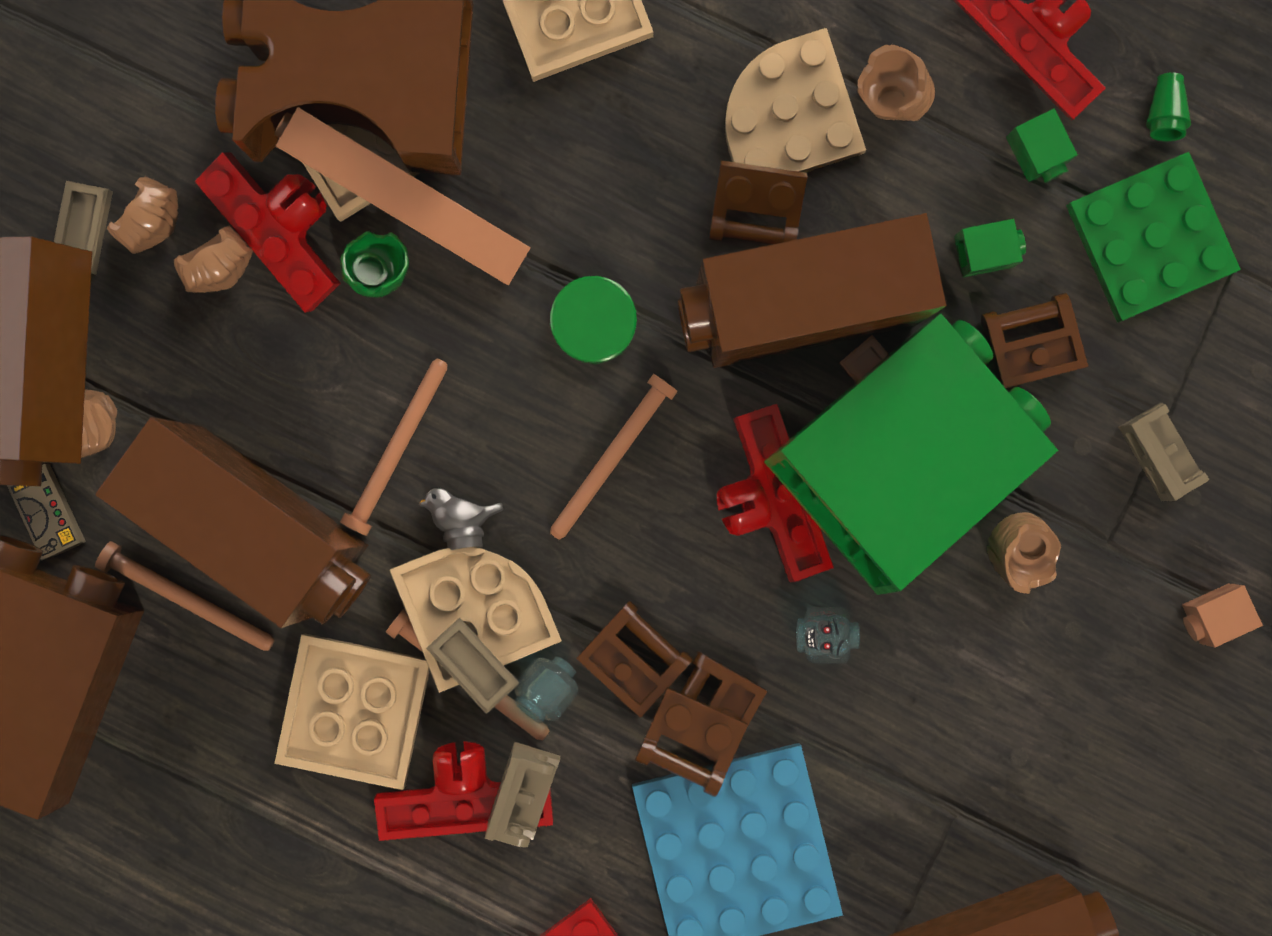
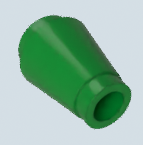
M1164 73L1157 77V85L1146 127L1150 130V137L1155 140H1180L1186 136V129L1191 126L1184 76L1179 73Z

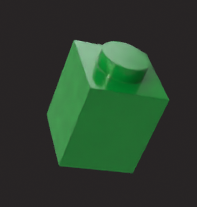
M1055 108L1015 127L1006 136L1028 183L1039 177H1042L1044 183H1047L1069 171L1066 164L1078 155Z
M1014 219L964 228L954 236L963 278L1013 268L1023 262L1022 255L1026 253L1024 234L1021 229L1016 230Z

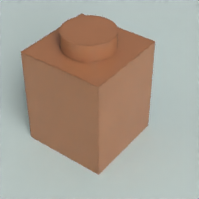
M1228 583L1182 604L1187 615L1183 618L1185 628L1194 641H1199L1202 645L1217 647L1263 626L1245 585Z

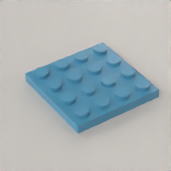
M800 743L733 759L716 797L703 792L704 787L676 774L632 784L668 936H761L843 915ZM714 764L703 766V768L711 771Z

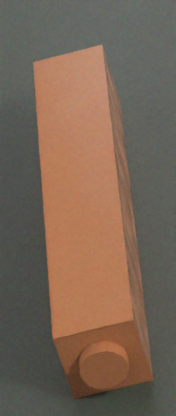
M297 107L293 115L287 112L276 128L274 135L280 138L276 147L507 285L510 284L530 250V247L299 107Z

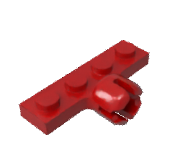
M953 0L1071 121L1106 89L1070 52L1067 46L1069 39L1091 16V9L1086 0H1077L1064 14L1059 8L1067 0H1035L1029 4L1021 0Z
M222 152L195 180L196 184L305 313L313 311L341 284L308 245L305 238L307 230L326 212L327 202L321 192L315 198L310 196L316 186L300 174L286 175L269 193H266L231 152Z
M778 404L734 418L733 420L750 466V475L744 480L723 486L717 492L718 510L727 509L739 504L743 510L742 512L722 518L725 527L730 534L736 536L763 527L769 528L773 533L789 582H796L834 568L820 527L764 463L767 458L790 440Z
M463 741L464 751L460 753L461 763H458L456 742L442 745L434 752L432 759L435 786L428 789L376 793L374 804L379 841L486 831L488 819L501 782H494L488 778L484 748L476 742ZM551 787L537 827L553 825Z

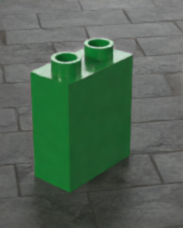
M941 313L915 331L764 461L877 595L902 591L1059 451L1043 433L1050 427L1051 420L1042 404L1023 388L1014 387L1008 392L986 366L993 359V352L983 335L975 327L963 320H957L951 325Z

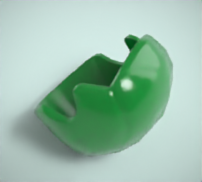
M366 231L346 245L340 258L342 278L356 293L362 296L384 297L397 290L407 274L409 268L407 247L392 232L386 235H378Z

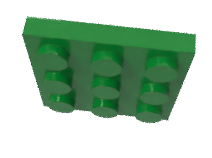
M1189 152L1066 205L1117 323L1241 270Z

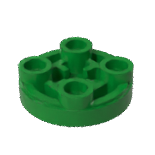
M586 276L570 282L558 293L552 304L550 326L554 339L567 355L580 362L600 364L616 358L629 346L636 331V309L630 295L621 285L605 277Z

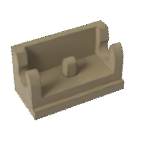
M1159 403L1120 425L1119 429L1160 500L1176 501L1206 483L1209 478L1205 472L1198 468L1167 414L1170 412L1166 404Z
M514 742L488 819L485 839L497 840L518 847H528L530 839H534L556 769L560 762V755Z

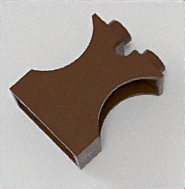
M224 0L222 24L226 43L232 46H247L259 61L265 62L255 67L239 66L237 79H220L215 98V115L219 131L221 133H233L232 140L253 161L263 162L266 156L276 147L280 139L274 133L281 119L287 112L293 115L297 107L325 124L349 125L361 128L381 138L399 155L409 172L461 175L473 1L377 0L356 9L327 11L311 8L294 0Z

